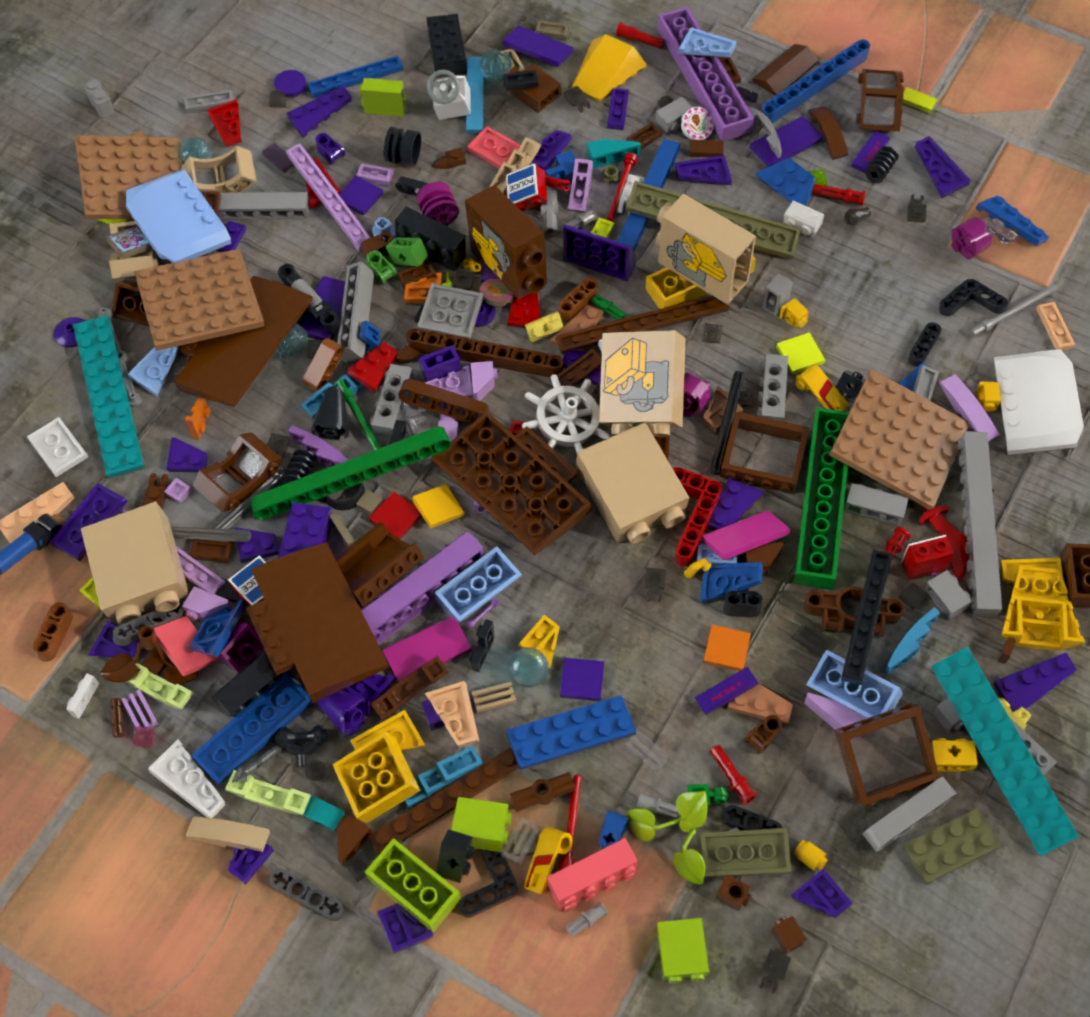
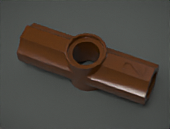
M570 772L548 780L538 779L532 786L510 793L514 808L518 812L537 804H549L553 798L575 791L576 788ZM541 790H547L546 793L539 794Z

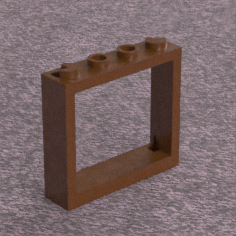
M736 411L720 477L740 481L747 485L753 484L762 486L765 489H776L783 493L789 492L794 494L810 427ZM737 429L800 442L793 477H784L729 464Z
M908 703L834 730L854 799L862 806L875 805L876 801L881 799H892L897 793L911 792L915 789L914 787L930 785L934 782L933 780L940 778L920 706ZM911 718L926 771L866 793L850 739Z

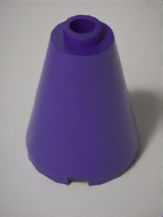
M343 690L316 702L339 731L347 735H353L358 732L365 724L363 722L365 716L369 717L371 711L370 701Z

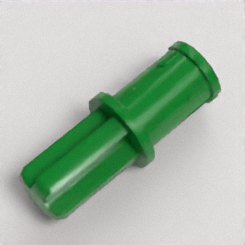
M596 294L593 298L592 304L602 309L604 314L608 313L617 320L625 317V312L613 305L612 301H607L599 294Z

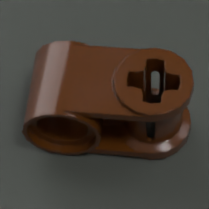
M382 232L379 235L362 241L360 248L366 259L367 254L371 251H379L383 256L389 255L386 246L393 240V237L389 232Z
M776 715L767 716L745 736L744 741L749 742L760 755L780 735L782 720ZM774 724L777 729L770 730L767 725Z

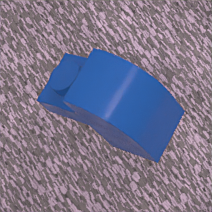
M572 151L556 155V167L545 170V175L569 180L571 184L575 165V156Z

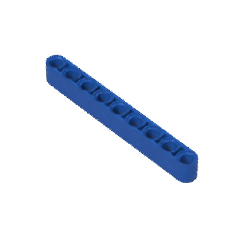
M858 40L764 103L761 112L773 124L866 61L870 43L867 40Z
M663 139L644 181L645 184L664 188L678 156L681 143ZM630 213L617 242L631 246L635 252L650 218Z

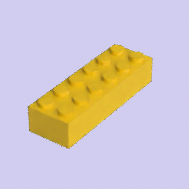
M754 256L752 257L750 274L754 272L756 259ZM663 268L646 276L645 290L659 309L692 301L708 294V292L668 268Z

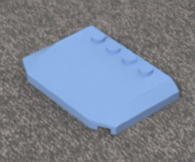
M185 170L175 171L126 190V207L128 212L161 259H168L172 263L197 258L231 244V238L226 227Z

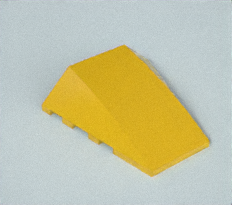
M605 34L592 40L572 85V89L600 102L612 93L613 88L619 85L622 86L629 77L633 78L640 69H645L647 64L634 46Z
M1019 566L1002 631L1004 638L1007 639L1009 636L1015 639V646L1059 651L1085 643L1079 631L1078 620H1075L1072 611L1074 608L1072 603L1069 602L1068 591L1059 569Z

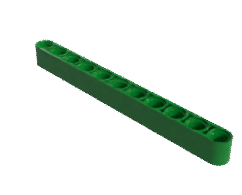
M438 426L258 494L251 499L250 503L254 517L257 520H265L291 510L293 502L307 504L444 452L450 448L451 442L445 428Z

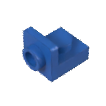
M367 320L361 322L359 338L366 342L365 351L379 346L381 332Z

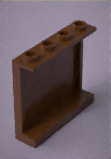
M379 522L339 554L335 560L357 603L365 607L421 561L424 556L415 542L412 545L405 543L390 534L386 526Z

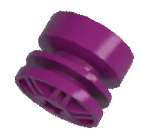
M432 182L423 186L418 191L416 201L423 215L445 226L450 225L457 219L459 207L453 198L450 187L446 183Z

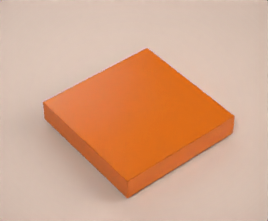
M712 624L703 663L741 671L744 669L751 633Z

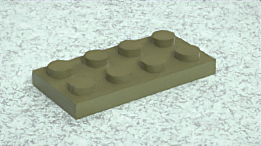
M978 808L903 845L905 852L925 885L1001 847Z
M787 828L701 833L702 857L706 867L704 878L726 877L727 874L732 877L791 874Z

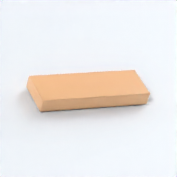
M1055 302L1038 305L1036 310L1055 349L1063 351L1074 348L1075 343Z

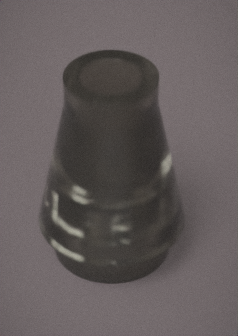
M869 207L849 209L845 212V221L848 225L855 226L870 217L871 210Z

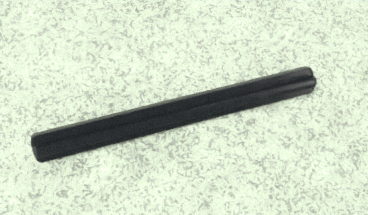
M735 371L733 374L710 472L715 475L721 473L744 379V373L740 371Z

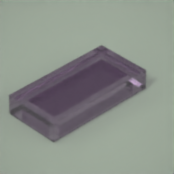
M275 142L262 151L263 156L283 173L295 166L286 155V152Z

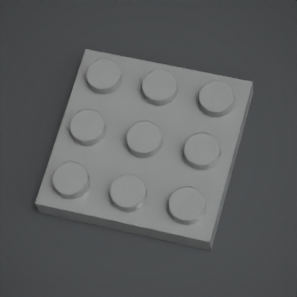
M431 283L417 328L471 339L483 301V293Z

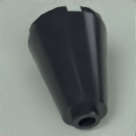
M331 386L325 390L311 427L313 435L316 432L320 438L328 440H340V436H345L344 439L348 437L349 429L345 396L341 388Z

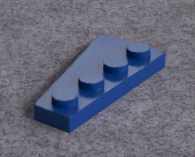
M998 195L978 203L975 208L980 212L982 209L988 212V217L993 220L996 218L1004 222L1003 226L1007 229L1017 230V235L1035 246L1045 243L1049 238L1044 230L1035 226L1029 218L1024 217L1015 207L1010 206L1004 198Z

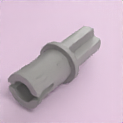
M591 209L581 216L577 215L574 220L565 225L577 229L580 227L584 228L586 224L596 220L597 215L596 213L592 215L595 211Z
M643 794L639 796L637 807L650 810L655 815L659 813L673 819L678 817L679 813L676 806L661 801V798L658 800Z
M598 902L586 912L582 911L579 918L566 926L567 932L570 936H574L587 926L591 928L593 923L608 914L607 909L601 902Z

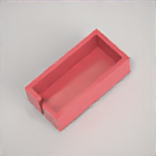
M626 838L548 876V890L559 912L562 910L567 912L577 906L576 903L582 900L587 902L596 897V893L602 890L607 892L616 886L615 883L621 880L623 882L631 880L635 877L634 874L637 871L638 860Z

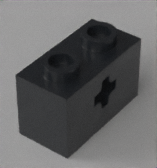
M448 829L441 842L436 871L438 875L461 883L464 875L468 876L471 868V863L468 861L472 858L474 847L471 846L473 837Z

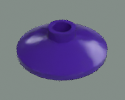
M70 317L59 322L54 329L56 342L63 347L78 346L73 325L85 320L79 317Z

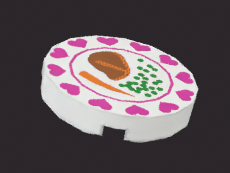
M693 107L687 110L681 119V129L684 135L691 140H703L713 130V119L704 108Z

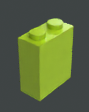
M364 78L363 84L359 87V94L362 95L361 106L364 107L365 114L404 117L406 99L403 81Z
M458 797L451 830L472 836L471 846L475 849L502 852L503 844H507L509 831H506V826H510L512 820V813H509V804Z
M702 918L658 922L657 935L663 981L676 984L681 983L682 979L691 978V981L696 982L704 980V977H708L709 966Z

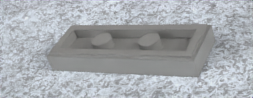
M229 90L184 97L185 112L205 111L233 101V92Z

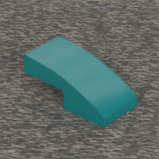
M311 796L301 816L335 832L345 812L319 798Z

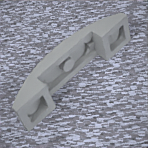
M747 106L754 118L753 126L755 128L760 125L763 126L769 134L766 139L771 150L777 158H780L781 143L772 122L759 110Z

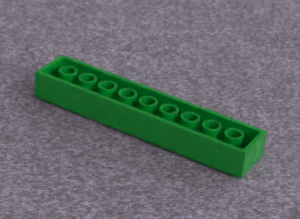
M817 407L815 409L793 584L832 590L836 581L848 465L830 456L829 453L849 412Z

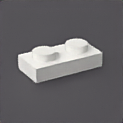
M86 674L84 679L80 680L75 695L69 699L66 709L72 717L80 719L99 683L93 675Z

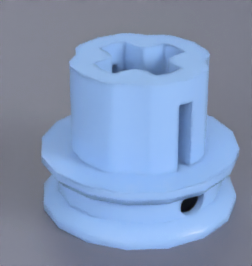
M380 217L375 221L372 230L373 237L383 231L389 232L393 238L395 237V228L389 219Z

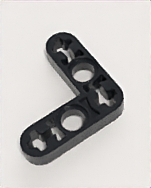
M967 279L942 299L939 305L941 315L951 316L972 299L990 311L1002 314L1007 311L1008 300L977 280ZM986 294L989 298H982L980 295ZM960 295V296H963L964 298H963V299H956L955 296Z
M481 849L482 856L494 883L460 899L458 907L462 916L467 918L476 916L516 896L518 885L503 851H494L496 858L492 860L490 852H485L486 850ZM498 863L505 866V871L502 874H496L493 871V867ZM504 884L513 885L511 893L505 890L500 893L502 897L498 898L497 891L495 890L496 887L501 891L505 888ZM486 892H492L495 896L494 900L490 903L482 900V896ZM475 897H479L482 907L479 908L477 903L472 906V911L468 912L467 909H462L465 907V902L473 904L476 902Z

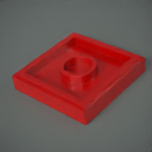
M394 491L369 517V520L375 525L382 522L390 534L401 539L422 515L417 507Z

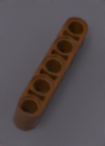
M405 379L398 393L399 399L405 403L470 424L474 423L484 413L489 412L488 405L482 401L413 379Z

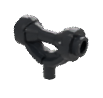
M317 725L312 730L302 733H295L287 727H281L280 732H276V743L280 744V747L285 748L290 754L298 756V767H306V755H311L319 746H323L324 742L327 741V729H323L322 725ZM296 741H310L305 746H297L294 743Z

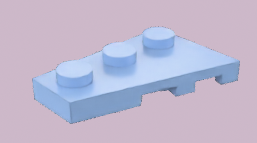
M691 27L679 47L678 54L730 57L737 41Z
M178 346L158 351L154 347L128 373L129 378L158 397L179 351Z

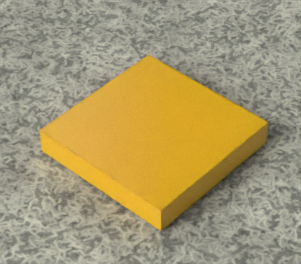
M447 484L417 494L412 498L430 529L463 517L465 513Z

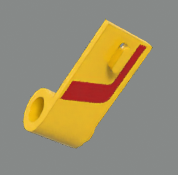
M814 364L796 377L797 388L803 391L811 390L825 409L843 411L850 406L819 366Z
M551 827L544 828L539 836L523 888L541 895L545 894L547 877L551 875L557 853L566 854L572 847L573 839L569 833Z

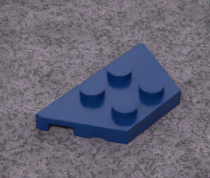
M791 158L755 174L758 179L789 203L796 201L807 206L808 200H810L811 190L816 180L811 173Z
M243 599L237 601L236 608L229 611L226 607L203 621L189 645L194 652L214 657L219 656L247 606Z

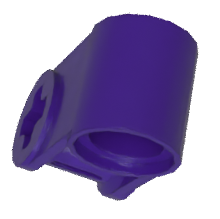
M327 133L316 135L317 152L328 163L334 164L336 159L346 155L344 148Z

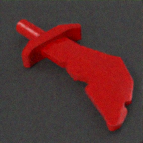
M939 505L932 510L923 507L926 512L922 515L919 525L922 526L924 522L929 520L937 533H940L939 536L946 535L954 552L950 564L954 576L959 582L965 574L964 568H967V561L969 560V554L965 552L966 536L961 534L942 515V513H948L949 506Z

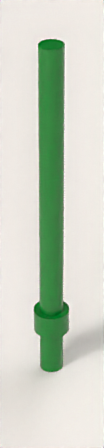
M339 379L336 383L344 392L345 402L348 403L373 450L381 448L354 401L352 391L347 388L343 379Z

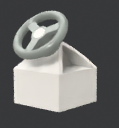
M448 70L434 72L428 79L427 91L433 100V108L438 119L443 120L470 114V87L465 76H455ZM440 75L449 76L448 78L438 79L434 81V79Z

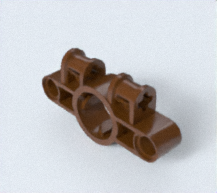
M849 586L842 589L839 593L811 591L806 596L803 608L809 615L822 616V631L835 630L843 633L844 627L854 628L857 615L850 616L846 614L842 609L843 603L841 601L846 598L861 601L864 588ZM882 598L874 635H879V637L883 638L885 623L896 624L900 621L905 609L904 604L900 600ZM810 601H814L818 605H813L810 603ZM890 610H895L898 614H894Z

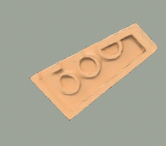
M62 482L0 519V530L8 542L12 543L24 534L23 529L33 521L36 523L37 519L45 513L51 516L57 515L74 497L65 483Z

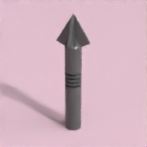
M275 745L244 769L239 767L232 782H247V776L281 752L280 746Z

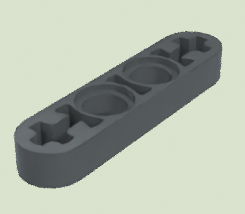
M180 604L176 609L168 612L154 610L117 626L113 630V642L119 646L139 640V630L135 629L136 626L159 627L184 617V608ZM161 618L163 621L154 622L152 619Z
M277 868L270 873L269 882L275 890L331 921H338L343 917L344 907L338 899L284 869ZM282 875L283 879L286 882H288L286 890V885L284 883L278 882L276 884V880L274 879L276 876L280 877ZM296 884L303 886V891L299 895L292 894V887ZM314 894H319L322 897L318 905L310 904V898ZM327 899V904L329 906L334 908L336 905H338V913L334 912L332 915H330V910L327 907H325Z

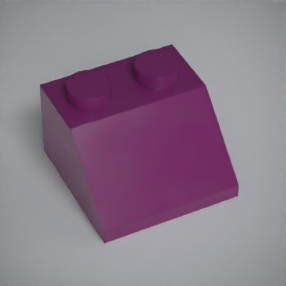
M239 621L218 658L235 673L239 674L259 657L265 649L258 633L249 624Z

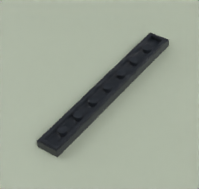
M873 549L841 676L842 681L862 685L893 556L891 553Z

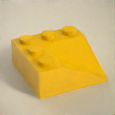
M387 732L382 733L332 764L356 818L366 824L420 791L395 737Z

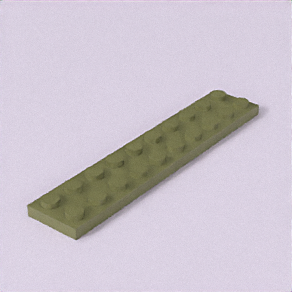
M635 181L625 211L657 220L658 213L663 205L667 202L674 204L682 194ZM690 197L756 236L754 249L790 260L793 259L801 229Z

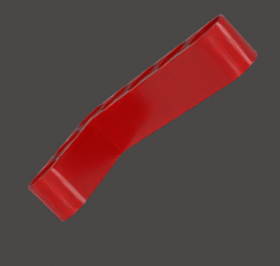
M674 467L672 469L680 479L679 481L688 496L698 500L676 548L675 562L679 566L686 567L692 563L697 552L698 545L701 543L702 536L705 534L710 518L720 498L722 487L716 480L681 467ZM686 553L688 554V556H682L680 554Z

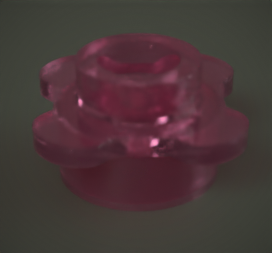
M141 726L134 729L135 739L132 741L133 745L136 747L140 745L146 748L152 747L155 730L153 728H142Z

